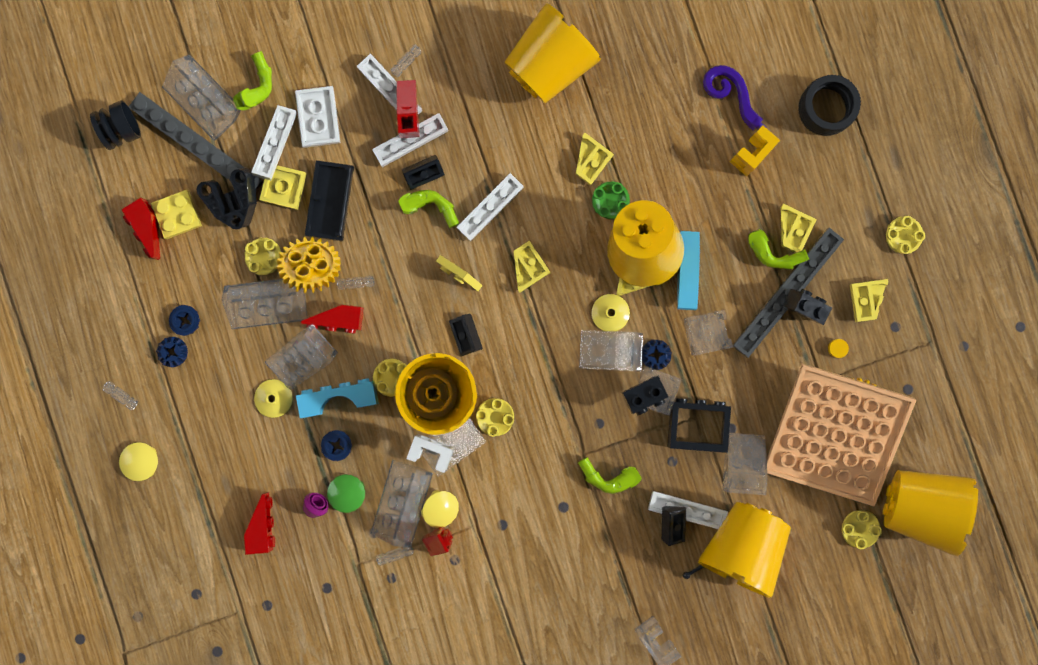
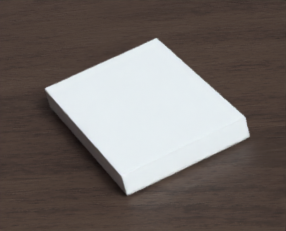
M327 86L296 90L295 96L302 147L307 148L341 143L334 87Z

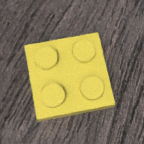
M277 165L272 180L264 179L259 200L298 210L307 173Z
M188 190L151 203L164 239L172 238L202 226Z

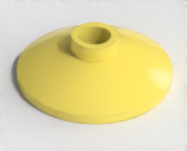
M607 294L598 298L591 312L595 325L606 332H615L622 329L628 322L630 314L626 301L614 294ZM609 309L614 310V316L608 315Z
M272 379L259 385L254 395V402L261 414L275 418L288 412L293 402V395L286 383ZM270 395L275 397L274 402L269 401Z

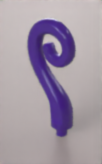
M719 65L710 68L706 72L703 86L710 97L721 99L730 93L731 84L725 78L721 80L722 90L718 91L712 86V81L716 76L723 75L728 77L736 86L740 115L744 123L752 131L755 129L759 130L762 125L765 126L761 123L763 118L752 109L747 86L742 76L735 69Z

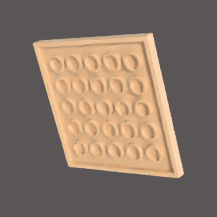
M802 363L763 467V472L875 507L916 399Z

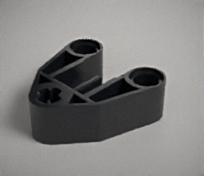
M249 168L232 171L230 180L234 190L223 194L220 184L214 180L201 182L196 189L198 196L214 217L235 230L250 225L257 204L255 178L251 173L252 170ZM241 173L245 177L244 182L240 179ZM207 186L210 187L211 193H208Z

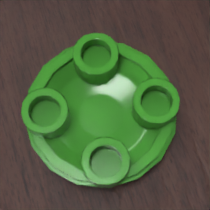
M614 181L605 182L594 190L592 204L596 213L601 217L615 219L617 214L630 204V197L628 191L621 183Z
M344 474L337 476L331 481L327 490V498L330 505L335 510L344 513L357 510L365 499L364 483L353 475Z

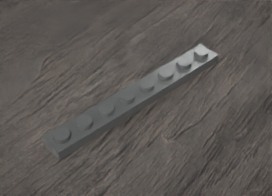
M141 92L138 93L129 105L130 109L230 180L232 171L244 168ZM241 173L240 179L244 182L245 177ZM254 176L255 190L257 191L264 181Z
M827 228L807 253L810 260L796 266L732 346L746 358H749L788 310V308L782 305L790 289L797 291L805 289L844 239L831 228Z

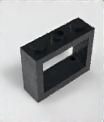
M676 398V402H670L668 448L728 453L731 406H726V402L714 401V405H709L706 400H695V403H687L688 399ZM679 408L723 412L721 444L676 440Z

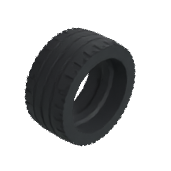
M826 75L813 81L801 95L798 105L800 120L812 133L822 136L838 134L848 128L860 112L861 97L859 91L849 79L843 76ZM820 89L834 90L843 98L846 112L843 119L839 122H825L813 110L812 99L814 94Z

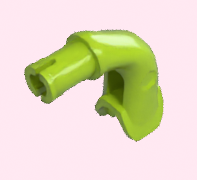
M262 51L251 55L258 71L260 86L251 90L246 88L233 97L237 110H248L267 99L272 91V69L268 66Z
M420 190L414 193H407L399 199V204L404 214H413L418 211V208L435 203L440 213H443L449 228L459 225L453 210L454 205L436 191Z
M761 229L751 232L748 236L750 247L753 249L756 257L767 267L793 269V266L810 260L805 249L790 256L787 254L776 258L770 251L767 243L769 239L766 233Z
M588 457L578 462L586 476L585 480L605 493L614 494L628 488H633L642 479L635 467H627L617 477L605 481L599 472H596Z

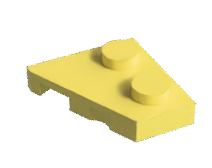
M530 241L514 250L517 286L519 293L550 274V271Z
M888 279L849 285L855 322L877 319L879 306L884 297L885 286L888 285Z

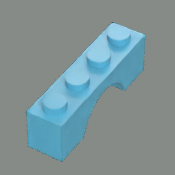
M369 378L358 380L356 385L346 382L340 383L339 388L332 389L330 385L320 387L318 392L308 389L301 391V395H296L300 418L322 415L326 403L336 396L349 398L357 408L379 404L376 388L373 381H369Z

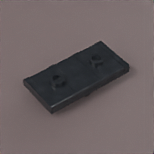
M316 160L305 236L343 242L355 168L353 165Z

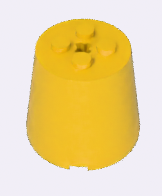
M548 3L542 7L504 61L510 69L508 73L535 99L538 97L543 103H547L601 60L598 52L573 24L569 27L562 20L564 16Z
M648 200L635 201L625 206L614 220L607 246L608 260L615 274L628 284L639 287L660 285L673 277L682 264L684 257L683 238L671 215L663 206ZM647 231V234L643 233V235H641L640 232Z
M432 353L414 359L404 368L396 384L395 398L401 416L411 427L426 434L439 435L458 429L469 419L475 408L477 392L474 377L464 363L447 354ZM434 388L437 396L430 399L428 397V390H433Z
M896 471L891 484L888 485L886 490L887 500L883 507L885 528L948 554L959 556L967 545L966 542H963L966 534L971 535L978 504V489L974 488L976 480L969 477Z
M736 502L700 556L698 563L723 578H726L728 575L738 580L736 584L764 597L772 598L791 527L783 522L781 518L771 515L772 512L764 508L758 509L749 503Z

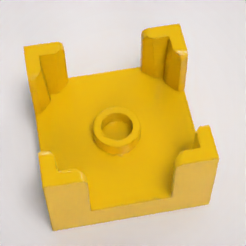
M762 125L749 139V142L757 149L751 154L743 147L729 162L745 176H748L780 140Z

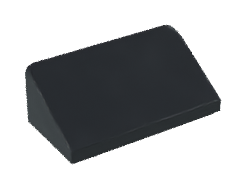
M436 155L402 169L410 190L445 175Z
M465 314L449 320L461 357L483 349L471 314Z
M662 507V541L668 546L685 542L686 507Z

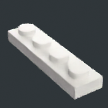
M369 54L357 65V68L397 110V82ZM418 105L419 114L422 112V108Z
M277 105L251 173L253 176L269 181L272 180L297 115L296 110Z
M438 113L419 124L420 137L400 138L398 135L372 150L381 166L384 167L449 130Z
M510 173L457 226V229L471 241L524 186Z
M652 491L648 510L661 514L662 507L664 506L686 507V521L719 529L728 514V511L656 491Z

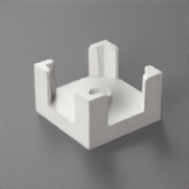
M417 434L414 437L406 459L416 462L420 458L423 448L426 449V452L434 455L439 453L440 457L435 469L445 473L455 447Z

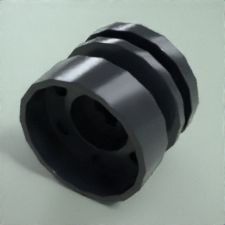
M123 100L110 104L109 112L101 108L99 112L94 111L90 113L93 129L107 150H113L116 146H122V138L129 143L141 137V131L136 118Z

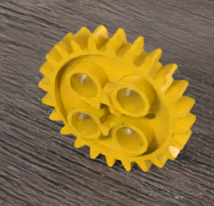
M304 237L303 242L296 239V244L289 242L290 248L283 247L284 252H279L280 258L277 259L279 278L283 279L284 284L288 283L289 288L295 286L297 292L301 288H303L304 293L308 289H311V292L314 293L315 288L322 291L323 285L328 288L329 282L334 283V277L339 276L338 271L341 268L338 251H334V246L329 247L328 241L322 244L321 238L317 242L314 241V237L310 241H307V238Z

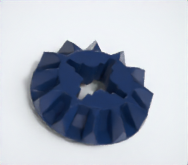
M181 305L174 308L170 313L169 325L176 334L182 336L190 335L199 328L200 318L198 312L193 307ZM188 315L187 320L191 324H184L182 326L183 321L178 317H186Z
M164 338L158 344L156 352L158 360L163 365L177 367L186 360L188 349L185 342L180 338ZM174 347V352L178 356L171 355L169 357V352L166 348L172 349Z
M651 340L643 346L641 359L649 369L660 370L669 364L672 352L669 345L664 341ZM655 346L658 352L664 353V355L658 358V363L655 357H648V355L654 353Z
M330 431L321 441L322 453L329 460H343L351 452L352 443L350 437L343 431ZM340 439L339 445L342 446L344 450L337 449L336 451H334V446L330 442H337Z

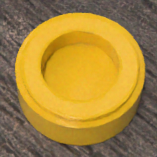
M842 339L832 340L828 345V352L834 358H842L849 351L847 342Z

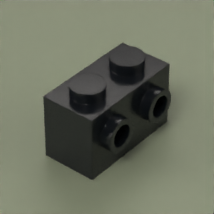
M790 289L782 306L811 321L824 325L832 310V307L826 305L827 301L818 296L815 298L811 297L813 293L805 289H801V291Z
M654 376L621 392L631 414L636 413L637 416L647 412V407L653 404L655 407L664 404V399L669 397L659 376Z

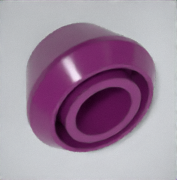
M309 493L304 498L303 511L308 517L317 518L327 513L328 502L319 493Z

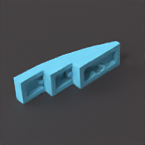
M680 231L684 242V257L677 274V309L697 310L700 232Z

